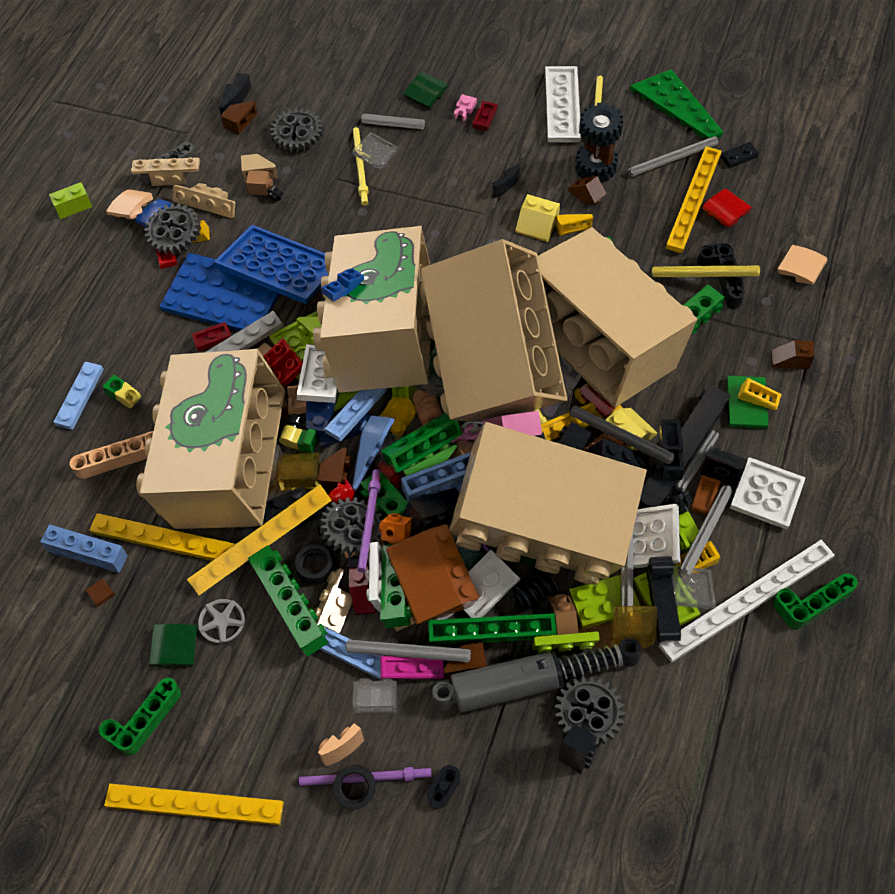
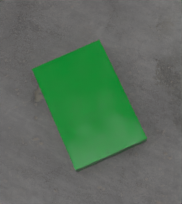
M727 376V393L731 395L728 402L729 427L767 429L769 426L768 409L737 398L741 385L747 378L766 386V378Z

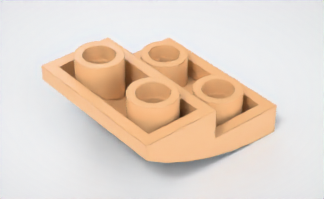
M126 190L115 198L106 213L115 217L134 219L137 217L136 215L143 212L142 206L147 205V202L153 200L152 193Z
M792 245L780 264L778 273L793 276L796 278V282L813 285L826 264L827 257L813 250Z
M355 723L343 730L340 740L332 735L330 739L326 738L321 743L318 754L325 766L344 759L364 741L362 731Z

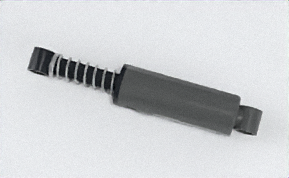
M625 638L620 642V645L613 644L612 648L605 646L604 650L597 648L596 652L589 650L588 654L583 652L579 656L572 654L571 658L564 656L562 660L557 658L555 651H549L451 675V684L440 682L434 686V705L440 711H448L456 704L458 711L462 713L562 689V677H565V679L570 675L576 677L575 674L581 673L584 675V672L589 671L592 673V670L598 669L600 672V668L606 667L608 670V666L612 665L615 668L622 665L627 667L637 665L640 659L641 646L636 639ZM442 695L448 696L446 698H440V696Z

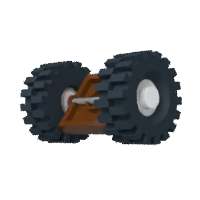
M593 103L590 105V108L586 107L581 112L579 134H581L580 137L582 139L585 138V146L581 145L580 149L578 148L575 161V171L577 170L578 176L581 175V179L598 176L600 182L604 183V180L609 181L610 177L613 178L616 173L618 153L615 151V141H618L622 135L624 118L618 108L615 110L614 105L609 107L608 103H604V105L597 103V106H595Z

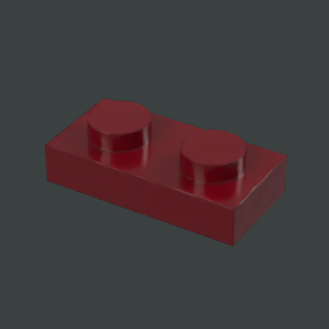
M482 101L473 120L472 128L488 132L498 110V104Z
M226 322L191 334L198 352L218 345L231 337Z
M588 383L579 390L582 393L581 397L588 403L592 402L596 406V411L601 415L609 416L615 410Z

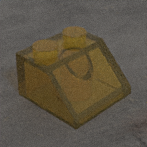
M320 453L281 455L278 462V481L281 490H294L301 486L304 489L317 487L319 485Z
M614 606L610 620L611 645H620V642L625 638L636 639L640 643L641 648L653 645L656 639L657 606Z

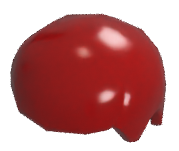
M347 479L344 480L345 485L338 483L337 487L329 493L328 496L332 500L329 502L330 506L332 502L338 504V499H341L343 502H346V497L350 501L354 499L355 491Z

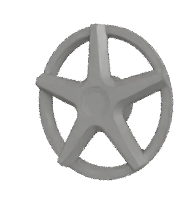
M215 600L206 604L198 620L199 630L211 642L225 643L231 641L243 629L245 622L244 612L233 600ZM227 603V607L221 613L213 607L217 604ZM233 607H236L240 612L241 620L229 617ZM208 611L213 620L203 626V617ZM229 626H239L237 632L226 639V629ZM217 628L220 640L209 637L205 631Z

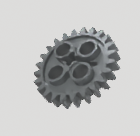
M295 108L293 112L288 109V113L283 111V116L277 115L278 119H273L274 123L271 124L270 133L274 144H278L279 149L283 147L284 151L289 148L291 153L294 149H296L297 153H299L300 149L305 151L306 147L312 149L311 145L316 146V141H321L320 137H323L322 120L319 119V116H315V112L310 114L309 109L304 112L303 108L300 111Z
M172 203L169 208L165 205L163 210L159 207L158 213L153 211L154 217H148L150 222L145 223L147 228L144 231L146 232L145 237L149 245L154 250L157 249L159 253L164 251L165 255L170 251L174 255L175 251L181 253L182 248L187 251V245L193 246L192 241H197L196 236L200 235L201 222L192 208L188 209L187 205L182 207L180 203L175 207Z
M346 497V502L338 499V504L332 502L331 508L326 507L325 512L322 513L320 533H323V540H328L327 546L334 545L333 551L341 549V555L347 551L349 557H351L352 552H355L356 556L359 557L367 511L364 499L360 503L357 502L356 497L353 502L348 497ZM375 508L370 543L378 542L380 545L382 540L379 525L382 521V514H377L378 508Z
M582 676L581 683L574 679L573 686L567 683V691L560 690L562 697L556 698V702L559 704L555 705L554 710L558 711L555 714V719H561L557 726L565 727L562 734H567L573 723L598 737L595 744L597 746L598 740L604 745L607 742L606 737L613 740V732L619 733L620 729L618 726H622L624 722L620 718L625 716V712L619 711L625 706L623 703H618L621 700V695L614 696L616 688L609 690V682L602 685V678H600L596 683L593 676L587 682L585 677ZM584 694L588 697V700L581 701L577 696ZM605 702L609 707L602 709L598 706V703ZM588 708L592 709L591 714H587ZM578 714L581 716V720L574 721L570 715ZM593 721H598L602 725V728L595 729L592 727L591 723Z

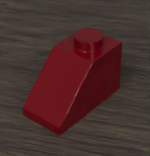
M366 566L365 572L357 571V567L349 568V590L356 615L376 613L373 604L367 599V589H369L367 570H369V566Z

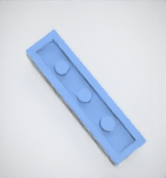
M84 362L54 420L55 426L70 430L74 429L104 370L101 365Z
M387 388L360 390L326 426L325 433L341 442L387 391Z
M324 627L328 632L325 637L329 643L320 648V650L383 682L386 681V679H380V657L383 655L347 652L346 642L350 639Z

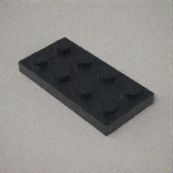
M301 486L266 501L263 525L306 495L304 487ZM316 512L294 528L316 519ZM261 526L235 527L240 540H242Z

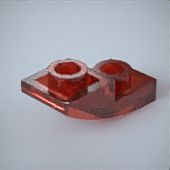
M384 461L378 463L377 467L395 488L402 489L401 478L404 477L401 471L396 473L392 465H387Z

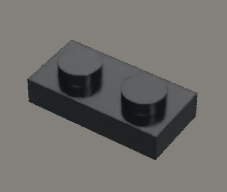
M751 142L722 152L721 159L730 169L757 158L759 152Z

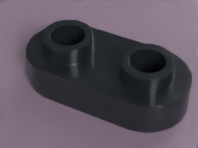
M444 766L427 792V800L431 807L435 809L445 807L454 794L461 780L460 772L455 766ZM448 775H452L454 777L453 781L451 782L446 781L445 778ZM440 794L442 795V799L440 801H436L434 799V796Z

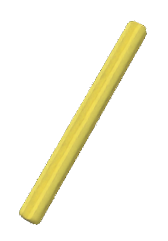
M670 266L652 268L653 277H741L760 275V266Z

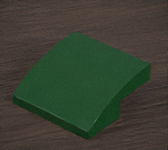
M421 72L408 85L403 95L431 110L437 98L441 99L449 85Z
M153 625L149 666L170 668L171 665L193 667L197 625Z

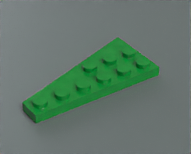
M672 69L630 85V91L639 93L642 99H648L654 103V107L671 118H677L680 120V124L689 126L695 134L706 140L714 136L717 139L723 137V130Z

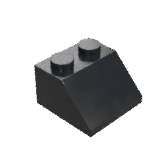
M710 446L700 474L738 487L748 459L737 454L725 452L721 448Z

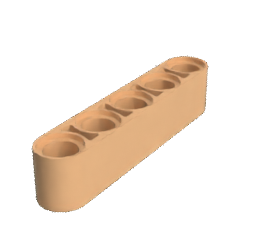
M153 431L76 455L70 460V467L78 478L85 479L147 459L145 443L148 438H152Z

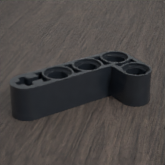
M727 243L703 245L699 249L697 257L698 266H738L733 248ZM718 277L726 305L731 309L739 308L745 295L741 277Z
M671 556L650 557L646 568L659 643L681 641V628L672 584L674 568Z

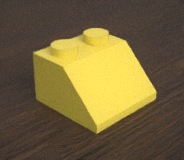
M527 194L521 207L515 233L548 242L555 227L556 216L559 215L560 204Z
M632 408L618 409L605 419L646 441L651 440L657 435V432ZM625 443V447L635 451L638 450Z

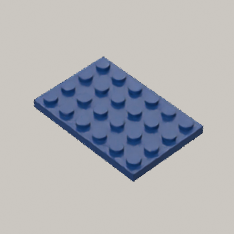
M251 225L214 261V267L304 304H307L321 289L322 276H329L325 266V253L254 225Z
M188 253L160 304L161 311L213 325L226 322L228 329L241 331L270 313L280 294L215 268L214 261L216 259Z

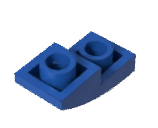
M161 199L154 201L135 219L136 223L147 227L145 223L150 222L148 217H154L152 212L158 213V208L160 207L163 210L165 205L168 208L171 207V202Z
M353 268L346 269L337 274V281L322 286V294L332 301L338 300L355 289L364 280V275Z

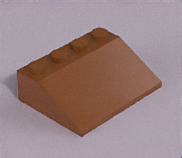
M447 524L428 529L385 549L416 624L470 608L479 599Z

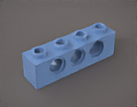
M471 452L401 478L402 490L407 501L409 502L462 485Z
M50 524L40 541L50 553L120 573L128 556L120 545Z

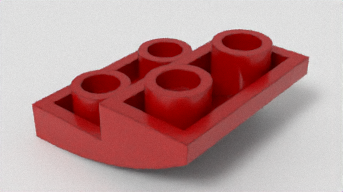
M727 189L718 192L702 206V209L708 215L713 216L722 225L727 227L736 224L740 217L748 214L752 208Z
M284 338L263 356L283 388L301 373L303 362Z

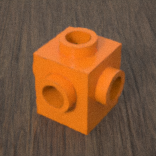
M397 513L389 514L379 525L381 540L388 541L390 544H397L410 538L412 518L402 517Z

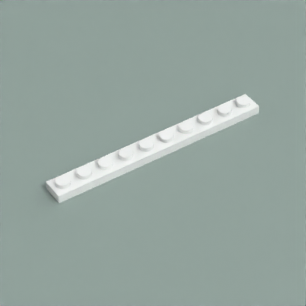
M822 540L818 541L681 629V641L663 642L659 644V648L669 661L673 663L776 596L780 589L788 588L834 557L833 552Z

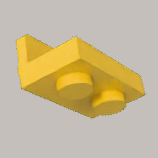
M392 397L379 417L393 418L394 422L390 432L396 438H401L417 411L410 399Z

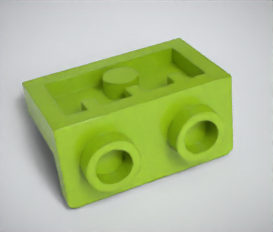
M689 511L679 514L680 550L683 554L689 551L699 532Z

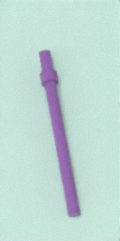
M377 469L373 470L372 480L368 486L369 498L357 567L359 572H365L376 499L377 494L380 492L381 484L379 479L381 472Z
M405 767L404 770L371 773L375 781L396 779L414 781V778L431 777V768L414 769L413 767ZM337 774L299 777V785L333 784ZM350 774L344 778L342 783L366 782V780L359 774Z

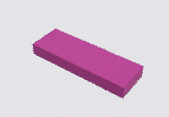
M381 656L380 679H444V660Z

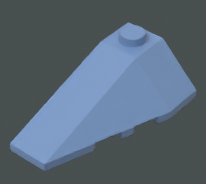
M371 416L369 421L364 420L360 428L362 434L359 440L352 481L355 493L389 434L394 422L393 418Z

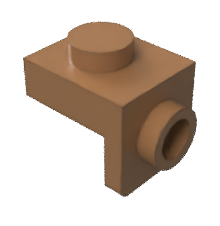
M298 386L287 387L289 414L300 415L306 413V401L297 400Z

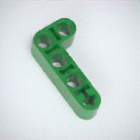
M842 574L802 601L791 589L783 588L776 594L773 600V607L790 628L800 629L847 599L856 589L858 582L852 574ZM826 594L832 595L834 599L829 598ZM780 598L786 599L788 603L782 602ZM810 604H814L818 609L812 608ZM793 614L799 615L802 620L796 619Z
M172 678L162 679L124 727L115 720L107 719L99 726L100 735L127 756L136 754L181 696L180 687ZM160 704L158 710L151 711L154 705ZM141 722H146L145 727L138 729V725ZM116 728L112 735L107 736L110 729ZM132 739L131 745L124 747V743Z

